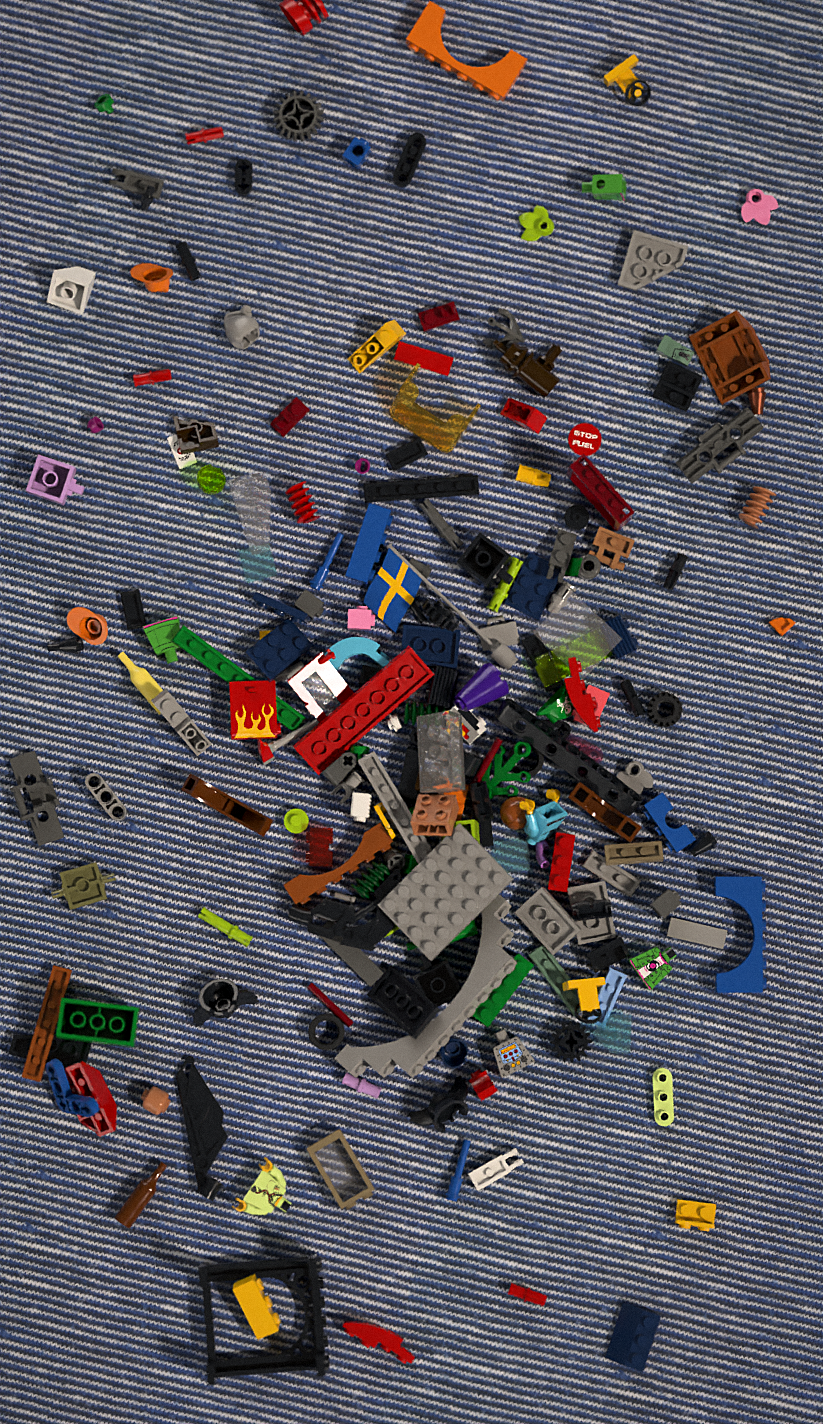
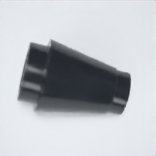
M707 831L706 833L703 832L688 849L696 857L715 848L714 845L718 842L710 831Z

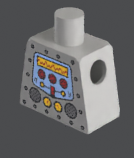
M505 1029L495 1033L499 1045L493 1047V1052L502 1078L535 1062L517 1036L509 1039Z

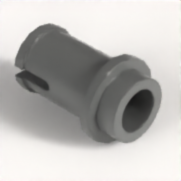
M413 557L409 561L426 579L432 571L429 564L426 566Z

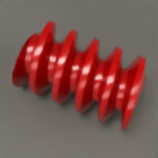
M306 481L291 486L285 492L286 495H292L288 501L295 502L291 505V508L298 509L294 512V516H300L296 520L299 524L309 523L320 518V516H314L318 509H311L315 502L308 501L312 494H305L309 490V487L303 488Z

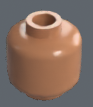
M155 1086L150 1088V1090L145 1089L141 1096V1100H143L142 1107L155 1115L164 1114L171 1102L169 1094Z

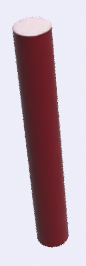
M496 737L470 784L481 781L502 744V739Z
M314 983L307 987L346 1026L350 1027L354 1023Z

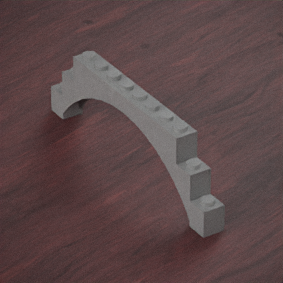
M498 895L482 911L481 940L469 977L449 1006L427 1025L416 1040L408 1035L399 1040L377 1046L350 1047L347 1044L334 1059L356 1078L364 1073L368 1064L384 1078L394 1071L397 1064L412 1078L418 1075L423 1070V1066L435 1057L436 1052L448 1043L452 1034L462 1027V1023L475 1013L476 1008L481 1003L487 1000L491 991L501 984L502 979L514 970L517 962L502 948L511 942L515 934L500 921L502 917L509 913V909L512 906L501 895Z

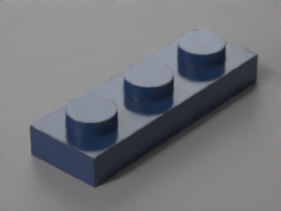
M255 592L252 598L256 602V606L264 610L267 607L273 609V613L280 617L287 615L291 617V621L301 625L302 622L307 624L310 619L307 613L258 592Z

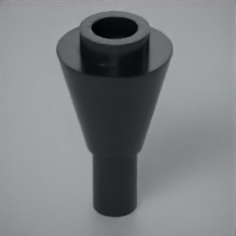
M79 636L60 643L48 644L47 648L49 652L61 651L80 655L81 651L84 650V643Z

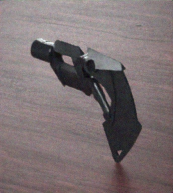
M395 869L374 892L376 900L357 912L354 905L350 904L348 906L326 897L312 910L293 904L288 920L307 926L308 932L328 939H333L336 935L343 937L340 945L373 951L376 948L375 945L395 926V923L378 904L399 884L393 879L396 875L398 876L399 883L403 880L401 871ZM377 908L376 917L370 922L355 927L346 926L347 922L355 924ZM315 916L336 922V924L327 929L312 924Z

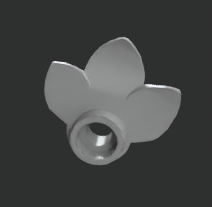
M639 761L629 762L625 770L617 775V778L639 795L642 794L644 787H653L651 774L644 771V766ZM633 767L638 768L637 774L632 773Z

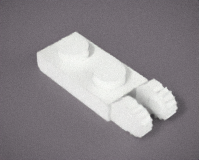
M514 1148L504 1155L501 1154L468 1173L476 1189L484 1188L524 1163L522 1159H518L511 1165H507L505 1159L514 1156L518 1152L517 1149Z

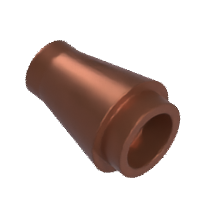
M755 387L748 392L751 412L754 415L763 414L766 397L765 387Z

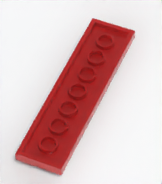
M408 646L293 746L294 749L319 775L435 674L415 651Z

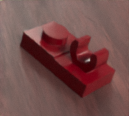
M454 301L418 313L424 332L460 320Z
M295 397L270 425L284 438L308 414L310 409Z

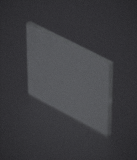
M573 591L555 610L551 611V614L533 632L568 667V658L576 657V661L581 663L582 672H579V676L582 680L601 661H604L609 652L622 640Z

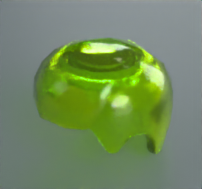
M211 464L200 468L197 473V485L202 492L215 495L220 493L225 487L226 477L220 468H216Z

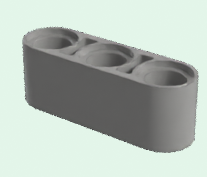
M89 774L85 779V784L112 819L116 821L124 820L127 816V809L99 774ZM92 777L99 778L100 782L97 787L90 786L89 781ZM104 792H110L111 800L109 802L102 801L101 796ZM116 807L123 809L121 817L114 816L113 810Z

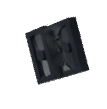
M668 360L652 397L687 412L703 375Z

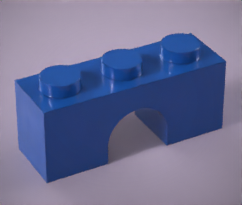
M663 792L643 806L645 810L642 812L648 820H653L655 823L654 829L658 835L665 837L667 840L665 845L670 852L674 850L675 853H678L696 840L685 824L677 829L667 826L665 816L674 807Z

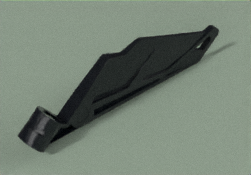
M188 1056L176 1075V1081L198 1187L196 1192L214 1201L217 1192H219L223 1184L207 1175L228 1138L222 1126L224 1112L195 1067V1059L192 1056ZM187 1063H191L189 1080L184 1072Z

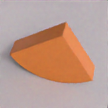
M784 617L775 618L769 622L781 637L796 623Z

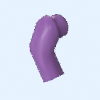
M542 840L535 845L536 859L541 868L545 869L550 865L544 853V850L549 849L546 840Z

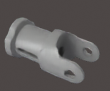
M563 580L556 594L553 593L551 596L548 611L550 613H558L561 607L567 605L568 598L577 589Z
M352 770L347 779L341 781L335 787L331 795H334L339 789H344L346 795L340 801V804H342L352 795L356 787L360 783H364L365 780L356 771Z

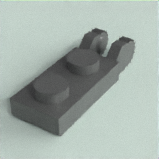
M113 168L112 173L116 176L125 177L124 183L117 180H109V185L139 195L145 193L148 185L155 188L152 195L153 198L160 199L164 185L163 180L128 170L123 171Z
M558 530L548 563L547 579H551L554 568L560 569L557 579L558 582L562 583L565 571L568 569L577 537L576 534Z

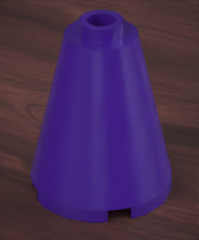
M491 663L483 664L455 696L457 708L467 712L506 696L509 693V687L506 680L502 681L499 677L501 672Z

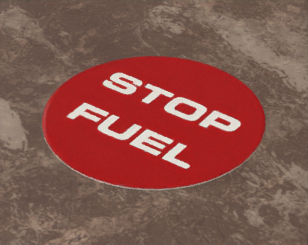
M581 423L570 431L568 443L574 453L580 456L583 454L589 456L600 448L601 434L592 424Z

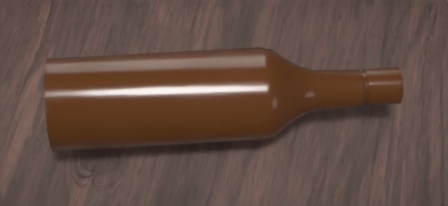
M160 1162L150 1177L139 1182L114 1217L125 1227L131 1228L156 1193L157 1181L167 1167L164 1162Z

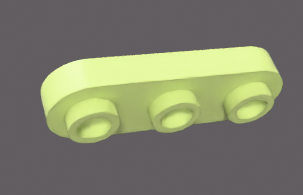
M658 1068L652 1076L654 1119L657 1124L668 1126L674 1120L672 1074L665 1068ZM661 1074L666 1076V1080L663 1082L659 1080ZM663 1093L667 1095L665 1101L660 1100V1095ZM662 1113H667L668 1118L666 1120L661 1119Z

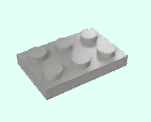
M605 881L567 889L571 911L572 904H575V902L589 901L591 905L593 900L604 898L609 900ZM612 917L575 921L582 929L576 934L578 945L616 938Z
M541 887L514 912L552 955H555L582 930L544 887Z

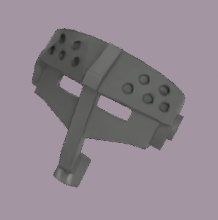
M499 308L498 312L510 320V329L496 322L493 317L488 319L490 326H496L507 332V335L499 341L509 348L513 342H525L517 321L508 310ZM489 338L483 340L485 346L498 350L492 344L493 340Z

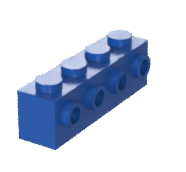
M369 503L347 568L346 578L368 584L369 580H373L376 571L373 570L375 562L378 563L382 552H379L381 544H385L388 535L385 533L387 526H391L394 517L391 515V510Z

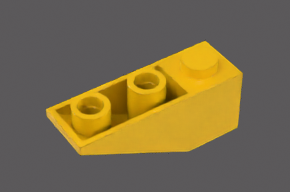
M395 319L386 322L348 360L361 373L406 335V332Z

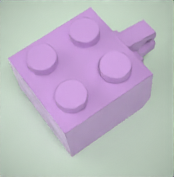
M38 454L26 492L64 505L68 495L71 496L72 493L83 495L85 488L76 484L77 480L74 479L75 467Z

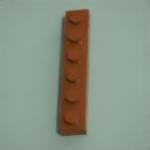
M53 965L22 1078L41 1083L58 1023L61 998H65L72 974L70 969Z

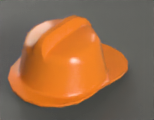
M142 263L134 266L130 271V275L134 279L143 282L146 289L150 292L167 293L173 270L151 263Z
M76 607L68 612L67 624L69 628L91 645H99L107 639V622L102 615L93 613L84 607Z

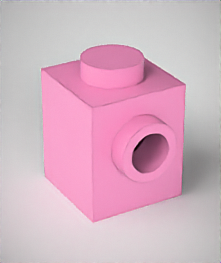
M356 606V609H348V630L371 631V626H375V615H371L372 611L368 610L367 606Z

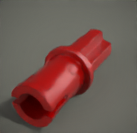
M221 126L205 130L202 128L200 131L185 133L188 145L199 142L207 143L208 140L223 138L224 131Z
M170 369L154 372L150 370L148 373L133 375L135 387L146 384L154 385V383L172 379Z
M511 1283L508 1295L540 1306H544L547 1299L546 1295L530 1290V1287L527 1289Z

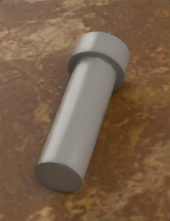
M335 892L334 898L348 901L351 904H354L356 900L355 896L351 897Z

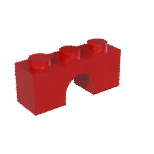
M560 832L555 834L547 890L567 893L575 835Z

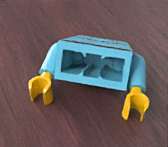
M548 789L546 791V798L552 799V802L535 810L534 801L525 799V802H520V808L527 811L525 815L527 823L523 829L528 835L526 841L529 844L536 845L537 842L550 837L568 815L557 801L561 795L559 790Z

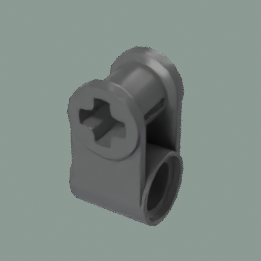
M346 752L330 764L322 774L336 787L356 766L357 757L353 753ZM345 756L353 757L352 765H344Z

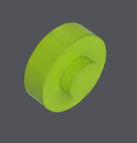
M296 808L286 813L284 825L289 832L299 834L308 827L309 818L303 810Z

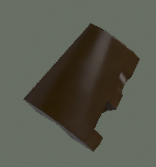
M178 416L173 417L181 455L219 447L214 423L199 422L194 419L185 421L180 420Z

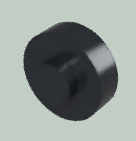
M581 505L569 507L564 515L565 524L568 528L576 531L585 528L589 522L587 509Z

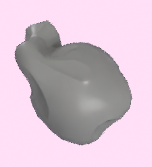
M244 305L239 311L227 313L224 317V328L229 342L234 347L242 350L248 348L260 335L259 324L252 317V310L248 305Z

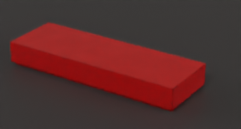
M401 341L398 343L394 356L395 361L447 377L454 360L453 357Z

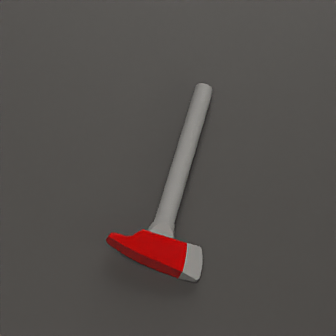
M317 719L275 742L267 744V742H262L259 739L258 751L263 765L275 759L272 753L278 748L319 724Z

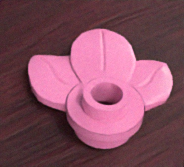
M752 189L747 193L746 203L742 206V218L746 223L754 218L758 223L767 225L770 220V210L777 209L778 203L773 196L764 195L759 189ZM757 196L759 201L754 202L752 197Z

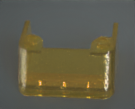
M417 363L391 404L389 415L395 422L442 453H450L481 410V405H476L468 419L460 414H455L446 423L415 403L419 395V389L412 382L419 373L421 366Z

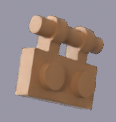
M599 526L592 544L599 547L598 552L590 550L589 554L596 556L601 563L609 565L611 569L623 571L625 564L619 562L620 556L628 559L635 540ZM604 550L614 553V558L604 556Z

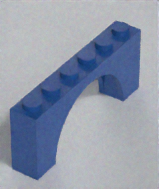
M762 876L714 877V896L730 899L742 907L748 915L753 929L752 946L743 962L729 971L715 973V993H763V989L767 987V979L763 977V969H766V958H763V950H766V938H763V931H766V919H762V911H766V901L762 900V892H765L766 884L765 881H762Z

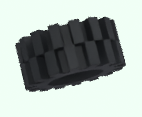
M661 692L650 700L647 714L649 719L659 727H669L680 719L683 711L682 703L674 694ZM667 702L672 706L670 716L662 717L659 715L657 708L660 703Z

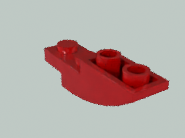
M576 657L568 658L571 677L565 678L564 683L569 699L585 725L593 733L598 732V727H601L599 716H595L594 709L597 708L596 699L591 697V693L583 695V691H586L584 679L580 680L579 672H582L581 663L576 661Z
M345 1321L342 1325L345 1328V1333L351 1337H354V1335L361 1339L360 1343L367 1348H370V1346L375 1348L378 1342H380L382 1349L388 1353L390 1351L396 1353V1358L404 1364L407 1362L411 1364L415 1359L413 1353L400 1345L404 1338L387 1328L360 1321Z

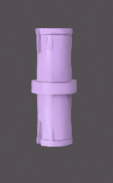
M347 1072L342 1081V1084L356 1089L358 1093L363 1092L376 1099L382 1087L367 1082L365 1078H356Z

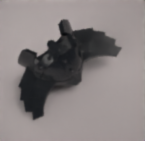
M219 978L212 980L201 989L199 995V1003L201 1005L194 1011L193 1023H196L197 1027L202 1026L210 1017L219 1019L229 1018L237 1010L238 1006L254 1005L259 1002L257 1000L258 997L254 995V992L238 990L235 983L229 979Z
M462 1076L456 1077L452 1088L448 1092L433 1094L427 1108L419 1111H410L407 1117L415 1125H421L422 1127L434 1125L438 1132L444 1133L445 1124L442 1122L447 1120L454 1122L453 1116L458 1110V1114L464 1116L468 1114V1105L464 1102L468 1095L466 1080L462 1079Z

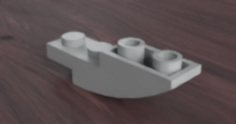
M166 688L151 700L197 756L212 745Z

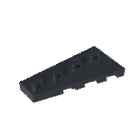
M14 1035L8 1054L27 1059L33 1035ZM54 1035L47 1062L56 1058L62 1063L64 1069L80 1061L87 1063L92 1043L60 1039Z

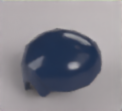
M450 1037L448 1043L439 1049L442 1062L450 1068H458L464 1065L469 1054L466 1042L459 1037Z

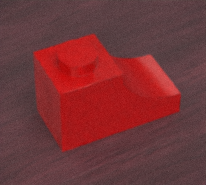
M508 398L500 413L503 417L539 434L547 420V417L536 408L512 398Z
M479 1069L470 1075L472 1078L469 1079V1082L481 1101L498 1091L485 1070L481 1072Z

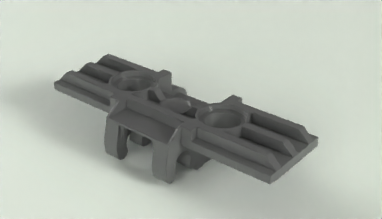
M747 407L723 426L716 422L703 435H699L696 440L700 444L678 460L676 465L691 484L712 468L720 474L722 469L740 455L746 454L742 445L764 429V427ZM735 428L740 431L738 439L730 437L729 432L731 429ZM733 444L736 450L717 463L714 458L725 448ZM706 452L710 460L702 462L699 458L700 453Z
M35 750L9 759L18 786L10 788V792L14 794L21 815L20 821L30 819L39 846L64 838L55 811V806L60 805V801L56 796L52 778L45 780ZM34 775L36 783L31 786L27 785L25 782L26 777ZM25 788L33 804L34 812L31 814L27 812L20 791ZM41 811H46L49 815L48 820L45 822H41L38 819V814Z

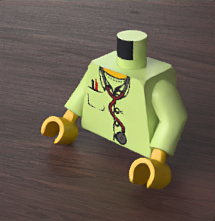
M267 1157L264 1158L267 1161L266 1165L258 1164L262 1172L244 1199H235L240 1202L239 1206H232L235 1210L252 1215H266L268 1212L272 1213L274 1208L278 1207L286 1213L292 1204L282 1197L287 1190L282 1172Z

